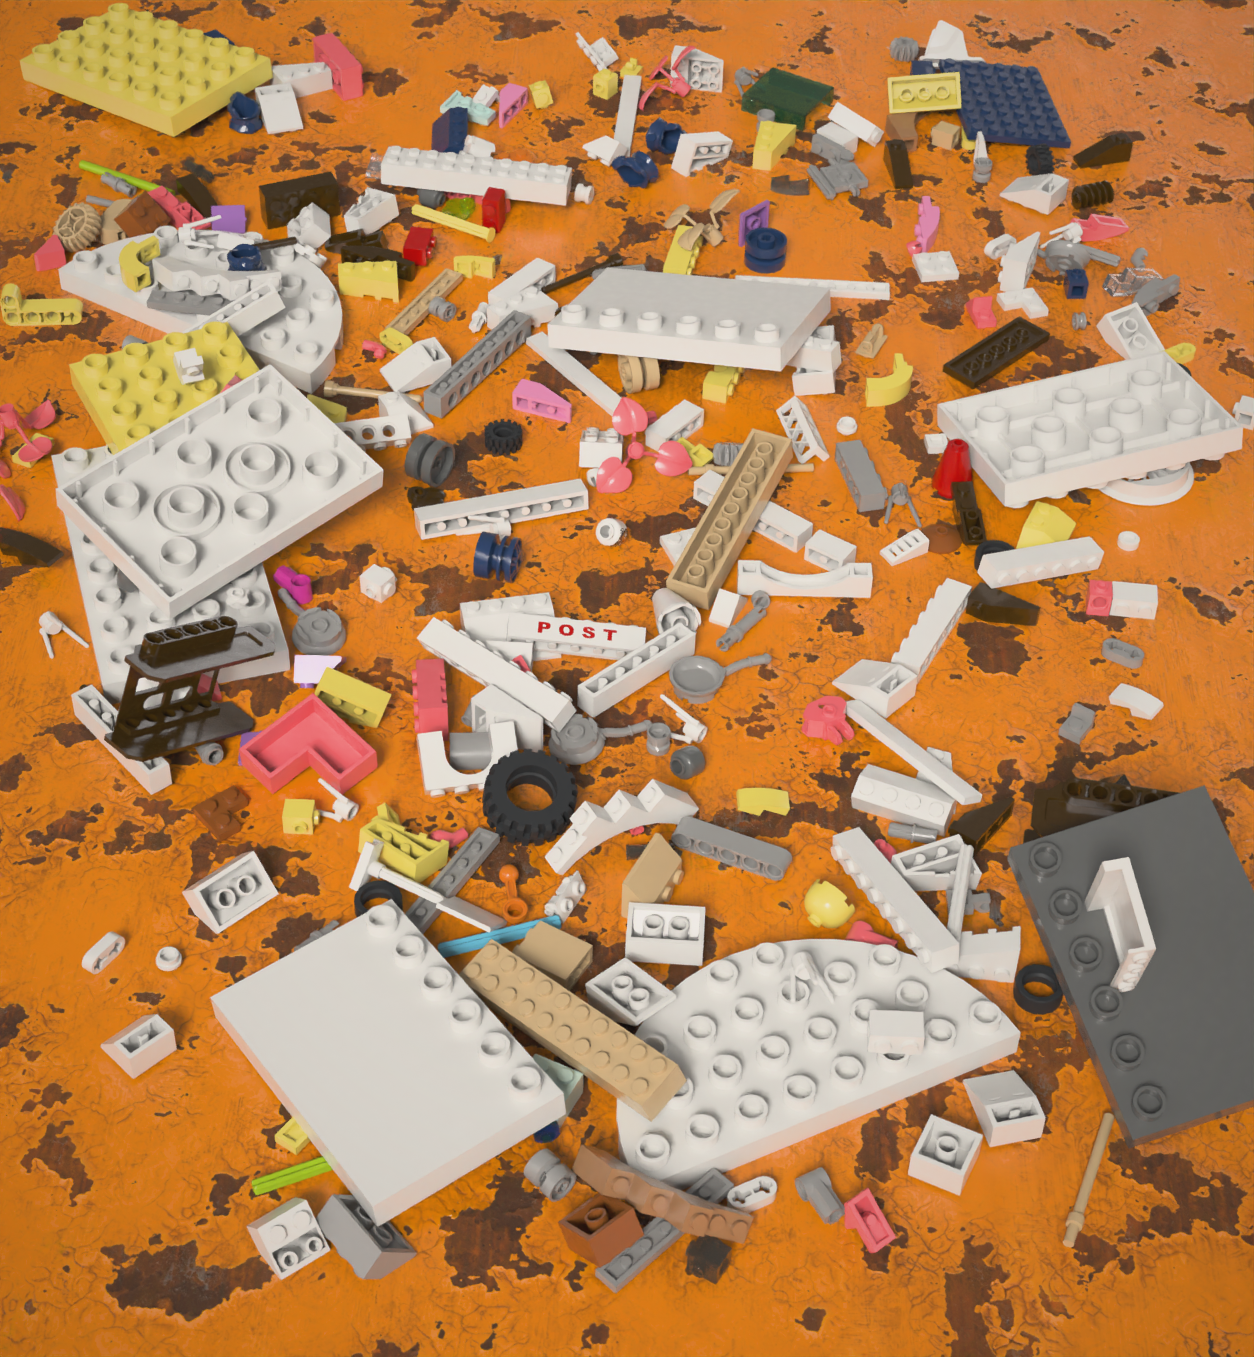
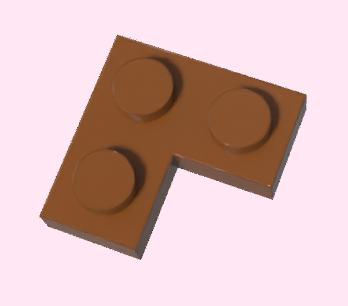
M233 785L193 806V814L221 842L241 831L240 824L234 819L232 814L247 807L248 801Z

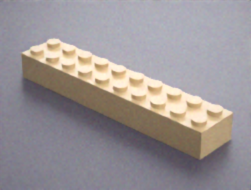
M752 428L666 580L668 589L696 607L706 610L710 609L719 588L721 589L793 457L792 439Z
M493 939L458 974L489 1009L583 1073V1075L650 1122L653 1121L687 1081L678 1064Z

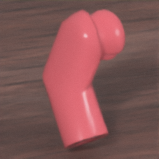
M364 340L363 350L373 351L374 356L378 359L384 358V354L387 353L385 346L379 342Z
M460 828L454 833L437 830L433 831L430 835V839L441 842L442 839L449 841V849L468 838V833L464 828Z
M876 840L874 845L891 863L892 856L897 854V851L890 844L886 843L885 840Z

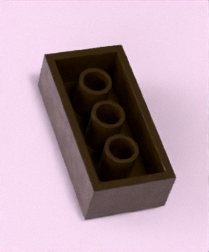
M331 171L259 186L261 217L268 230L287 226L290 220L295 219L304 207H308L312 202L329 214V217L340 215L338 182Z

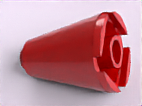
M954 439L948 442L931 481L932 488L938 490L937 494L952 499L951 482L972 481L974 486L969 446L962 439Z

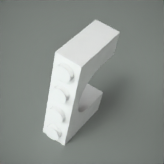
M513 721L489 724L488 735L492 755L491 762L483 771L471 775L459 773L449 765L445 756L442 731L417 734V746L425 795L437 798L445 796V792L455 791V794H465L469 792V789L475 788L483 791L486 776L489 775V770L493 764H498V759L506 755L509 757L510 752L518 750Z

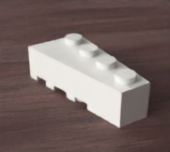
M834 325L819 326L810 335L814 338L836 341ZM797 366V371L792 375L794 395L835 393L836 370L834 373L822 372Z

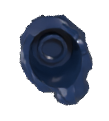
M241 92L234 93L227 107L231 115L229 128L244 134H253L260 130L263 121L259 118L261 108L258 103L252 98L245 97Z
M659 117L650 125L646 133L647 148L652 152L659 150V152H663L665 155L673 154L676 152L681 134H687V132L682 130L681 125L677 123L668 124Z
M641 151L632 154V157L618 156L612 161L613 169L618 172L623 182L628 183L629 187L639 186L646 188L648 182H655L659 178L658 167L649 155Z
M240 244L227 253L228 271H264L266 265L262 262L260 248L250 244Z

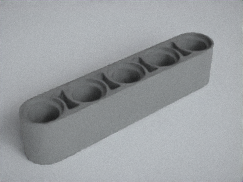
M689 816L683 817L671 836L672 842L681 849L771 880H781L792 862L791 853L784 848Z

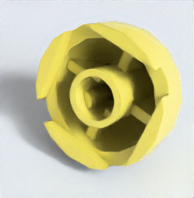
M820 879L813 883L804 899L805 910L809 915L808 920L818 928L820 926L825 928H838L842 926L855 913V908L853 904L848 907L844 902L847 897L838 888L827 881L820 884Z

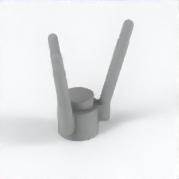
M743 66L736 71L734 84L737 85L743 101L747 102L741 85H749L751 83L764 93L766 89L751 78V75L758 76V73L748 70Z
M903 483L895 484L891 488V495L888 496L884 523L887 524L889 521L893 503L897 505L907 503L917 526L921 528L922 524L912 503L911 496L908 494L907 486Z

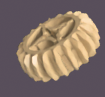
M83 202L80 204L75 203L74 206L69 205L68 210H63L64 213L58 215L59 219L55 221L56 226L52 228L54 230L52 235L58 236L64 250L71 253L75 251L80 252L81 249L85 250L86 246H91V242L96 240V235L100 234L98 230L102 228L100 224L102 220L98 212L91 205L84 204Z

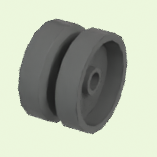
M425 433L418 435L406 454L404 464L406 475L419 481L422 480L424 483L434 487L440 486L449 476L454 464L455 449L453 444L437 440V438Z

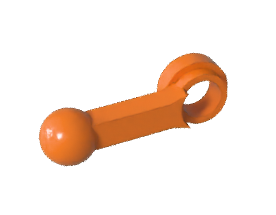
M506 864L499 871V878L505 883L507 901L502 906V915L507 922L519 924L526 919L528 907L517 896L516 881L519 877L518 869L514 865ZM518 910L521 914L519 916H511L508 912Z

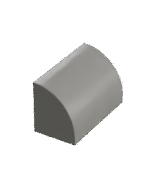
M488 732L450 733V766L454 770H484L488 767L492 757Z

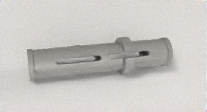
M756 605L739 622L727 628L726 633L717 639V647L724 643L720 650L725 652L735 642L741 641L744 634L766 616L765 609L760 614L758 613L763 606Z

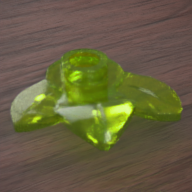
M452 198L445 202L447 206L441 212L467 220L470 214L475 211L476 203L473 198Z

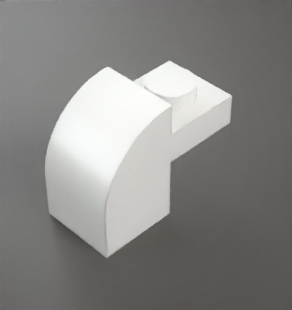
M195 348L174 352L173 363L182 385L205 380L202 372L204 362L202 356H197Z

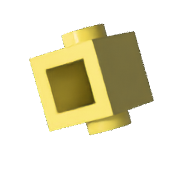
M602 69L593 76L594 95L608 100L617 93L618 74L608 69Z
M546 80L537 81L529 85L536 108L543 109L553 103Z
M285 799L282 814L284 833H314L315 825H319L320 810H316L315 800Z

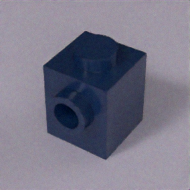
M1066 270L1063 283L1066 298L1086 299L1089 282L1085 270Z

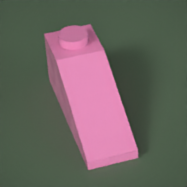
M508 83L501 89L499 95V128H503L528 104V88Z
M521 379L512 393L513 409L567 423L571 422V404L541 383Z

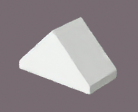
M719 588L709 622L729 628L748 602V598Z

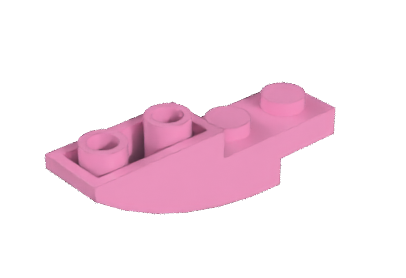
M922 196V201L918 204V215L920 217L918 224H915L914 233L917 236V241L921 243L918 246L922 247L921 253H927L937 237L940 210L939 206H931L930 196Z

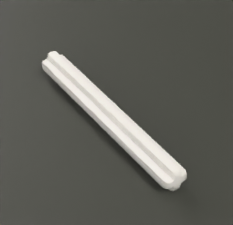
M962 844L959 850L947 930L958 942L961 936L974 851L971 845Z

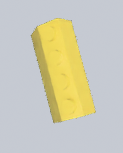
M959 72L889 77L887 79L890 114L961 109Z

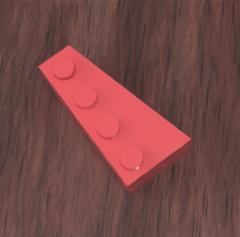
M444 659L416 660V669L412 670V684L417 683V686H413V700H418V702H413L414 716H419V719H414L415 733L442 731L443 741H449Z

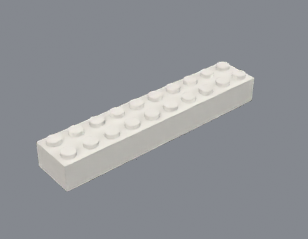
M388 146L381 163V184L481 196H484L488 187L504 189L506 199L566 205L571 189L572 168L565 165L553 166L546 163L536 164L528 161L493 159L489 156L476 157L472 154L459 155L454 152L441 153L436 150L424 151L418 148H401L400 146Z

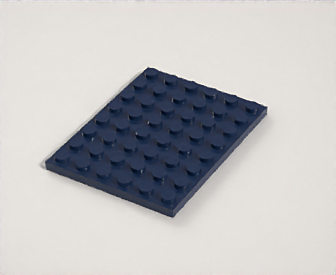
M951 58L946 60L939 59L938 66L941 73L959 72L961 109H956L967 139L976 140L978 131H982L985 141L1025 145L1047 144L1049 147L1070 148L1071 140L1038 68L1034 66L1021 67L1015 64H990L983 61L972 63L969 60H962L960 62Z

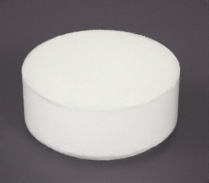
M1131 531L1121 532L1118 535L1117 545L1125 551H1134L1139 546L1140 537Z

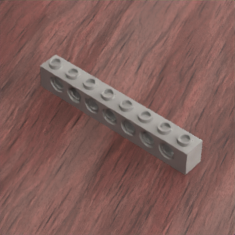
M513 310L424 391V412L442 419L522 345L526 338L531 336V316Z

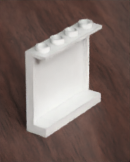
M1129 857L1101 863L1085 899L1087 911L1104 909L1120 964L1110 986L1118 989L1119 992H1127L1135 988L1156 950Z

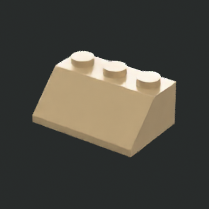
M654 834L622 883L621 916L628 919L629 902L664 904L665 901L668 902L672 896L674 886L676 884L679 885L683 879L684 871L681 870L682 859L661 834Z

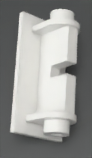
M576 871L573 876L563 879L562 884L556 891L557 896H552L545 905L544 912L547 916L558 915L561 923L566 921L587 890L579 871Z

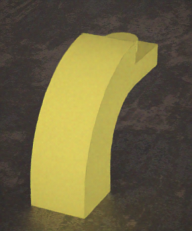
M151 236L140 243L131 241L120 252L119 264L122 281L134 292H138L151 285L149 267L144 264L160 255L157 237Z
M894 353L892 375L883 378H866L865 400L867 407L890 405L902 400L908 394L911 388L913 366H907V361L903 359V353Z

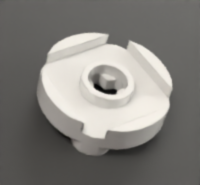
M298 239L297 244L290 245L295 252L310 260L320 269L327 261V258L319 253L315 255L316 250L309 245L303 247L304 243Z

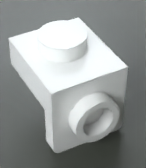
M483 84L473 97L472 102L482 103L487 107H490L494 100L500 103L499 91L493 86L488 87Z

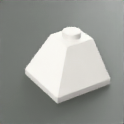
M399 391L388 392L378 396L380 417L407 414L411 434L434 428L433 423L421 406L412 398Z

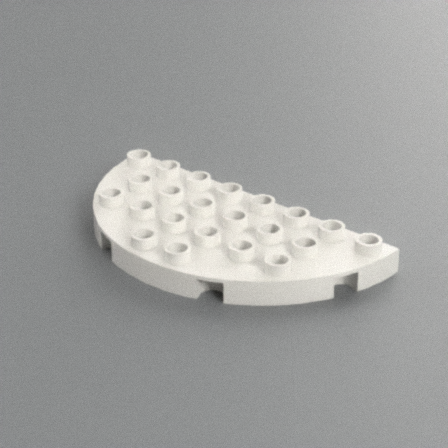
M162 226L151 234L123 239L92 251L76 253L71 262L58 269L61 289L163 332L182 333L208 317V315L147 308L146 301L152 290L172 291L153 278V259L144 264L149 267L151 285L138 292L128 288L121 278L119 264L121 250L131 241L140 243L151 236H155L159 240L160 255L156 258L171 256L190 265L216 270H228L227 253L230 250L217 246L219 235L196 236V240H193L214 245V249L192 245L185 246L184 243H180L179 230L172 226ZM196 230V232H198V231H216V230ZM246 232L244 234H241L261 239V241L263 242L268 241L266 239H263L262 235L257 232ZM292 246L262 250V262L266 265L265 270L278 269L281 271V291H277L286 308L239 335L238 339L259 370L272 365L294 387L312 394L326 380L335 367V349L341 350L343 346L344 333L340 299L333 284L320 268L295 252ZM192 289L173 292H179L189 295H199ZM214 294V295H207V296H206V297H214V298H215V297H220V298H223V299H227V298H225V297H224L223 295H221V294Z
M803 939L777 943H761L754 948L714 961L686 978L671 990L677 999L644 1020L637 1030L635 1036L678 1064L687 1081L652 1122L617 1098L616 1122L619 1132V1158L623 1163L647 1176L676 1189L683 1190L693 1186L713 1168L721 1174L1011 1055L1017 1052L1021 1032L996 1004L992 1003L985 995L967 982L945 969L931 973L924 964L920 963L918 957L898 951L891 945H874L839 939ZM808 952L811 955L814 965L817 966L819 974L835 1000L834 1003H830L820 985H815L811 978L802 980L799 977H796V1002H791L790 975L788 970L793 967L791 959L796 953ZM869 1009L923 1012L925 1039L922 1054L906 1055L900 1053L880 1054L868 1052L867 1021Z

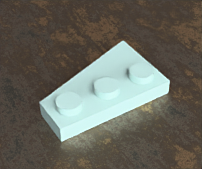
M458 90L440 106V113L443 114L449 108H468V121L476 122L480 125L488 126L496 117V112L482 103L472 102L471 97L461 96V92Z

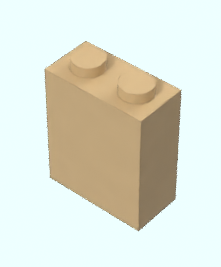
M539 921L534 928L528 930L524 941L520 945H516L512 953L570 991L592 963L593 945L543 921Z

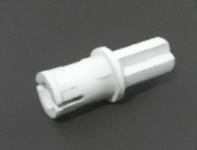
M481 302L478 305L477 311L472 314V321L469 325L472 333L479 332L482 325L487 321V307L490 305L486 302Z

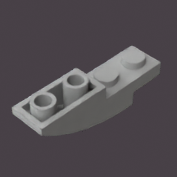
M1174 274L1162 281L1155 277L1137 292L1132 304L1137 302L1145 317L1155 313L1159 308V303L1177 294L1180 277Z

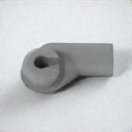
M1137 248L1130 259L1138 271L1145 269V264L1142 260H1145L1144 256H1148V252L1144 248Z

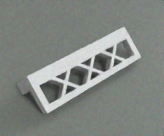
M793 396L776 410L788 438L792 439V448L801 464H804L814 455H817L823 462L830 457L807 406L801 400ZM792 408L790 415L785 416L784 413ZM793 421H797L795 428H791ZM799 433H804L801 441H796ZM809 446L810 449L802 455L804 447Z

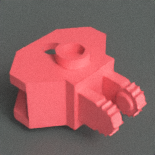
M824 696L807 704L803 713L805 721L802 726V732L807 737L823 738L825 741L829 739L835 745L843 742L841 734L847 740L852 739L854 731L845 721L847 702L842 697Z

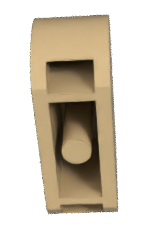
M132 199L114 201L100 216L102 228L98 230L100 233L98 238L101 243L107 245L129 238L113 219Z

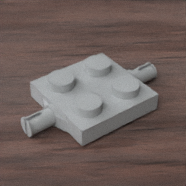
M831 157L828 160L830 166L820 168V172L836 193L851 191L853 196L856 197L860 194V188L868 187L867 178L854 162L838 163L834 157Z

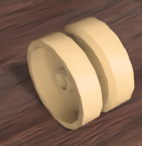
M618 354L619 374L622 385L628 394L640 392L642 387L645 390L658 388L660 372L657 358Z

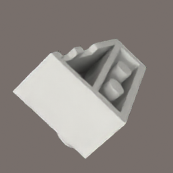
M957 834L892 856L890 864L914 891L953 889L959 850L964 842L960 835ZM972 858L968 889L976 890L982 873Z
M1021 926L1013 927L1012 931L997 932V929H988V933L973 935L972 931L961 932L959 963L944 969L957 977L1014 983L1020 953Z

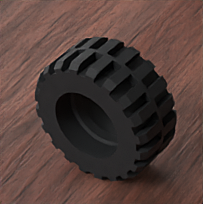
M524 749L523 753H519L516 750L510 752L509 757L504 755L498 759V764H493L489 770V775L486 776L482 796L483 814L487 817V823L490 828L496 827L495 833L499 834L500 837H508L507 841L514 844L515 841L521 842V846H528L529 843H534V846L543 845L544 840L550 843L556 840V835L561 836L571 823L569 818L575 811L578 788L575 784L573 773H568L569 767L564 762L559 763L558 757L553 754L547 756L545 755L546 751L538 750V753L532 752V749ZM521 784L536 785L549 794L552 804L543 810L526 811L515 806L510 801L507 792Z

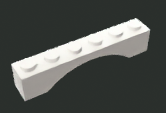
M738 560L737 594L753 595L754 592L760 590L767 593L768 596L870 598L873 580L871 563H847L829 572L800 575L779 571L762 561Z

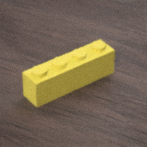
M678 225L663 267V273L692 275V268H695L696 258H698L700 247L703 244V236L699 235L691 251L681 248L678 244L679 237L687 229L692 228L691 226Z

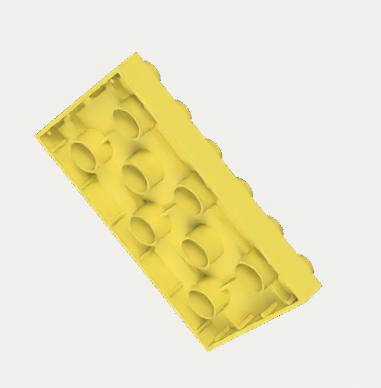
M125 3L110 5L108 12L100 17L86 18L83 21V26L80 28L59 33L58 40L50 44L35 46L32 49V54L20 60L24 80L173 137L228 105L234 93L241 92L246 94L273 78L270 58L255 53L253 48L231 45L225 38H211L203 35L202 30L180 27L174 20L163 21L153 17L151 12H137L129 9V6Z
M209 322L199 330L184 334L180 332L168 333L162 340L147 344L131 343L126 345L121 351L106 355L90 354L85 356L80 362L69 364L72 385L113 455L220 394L235 375L244 380L259 371V368L228 322ZM195 348L197 356H202L204 362L202 372L205 380L182 385L173 363L174 352Z

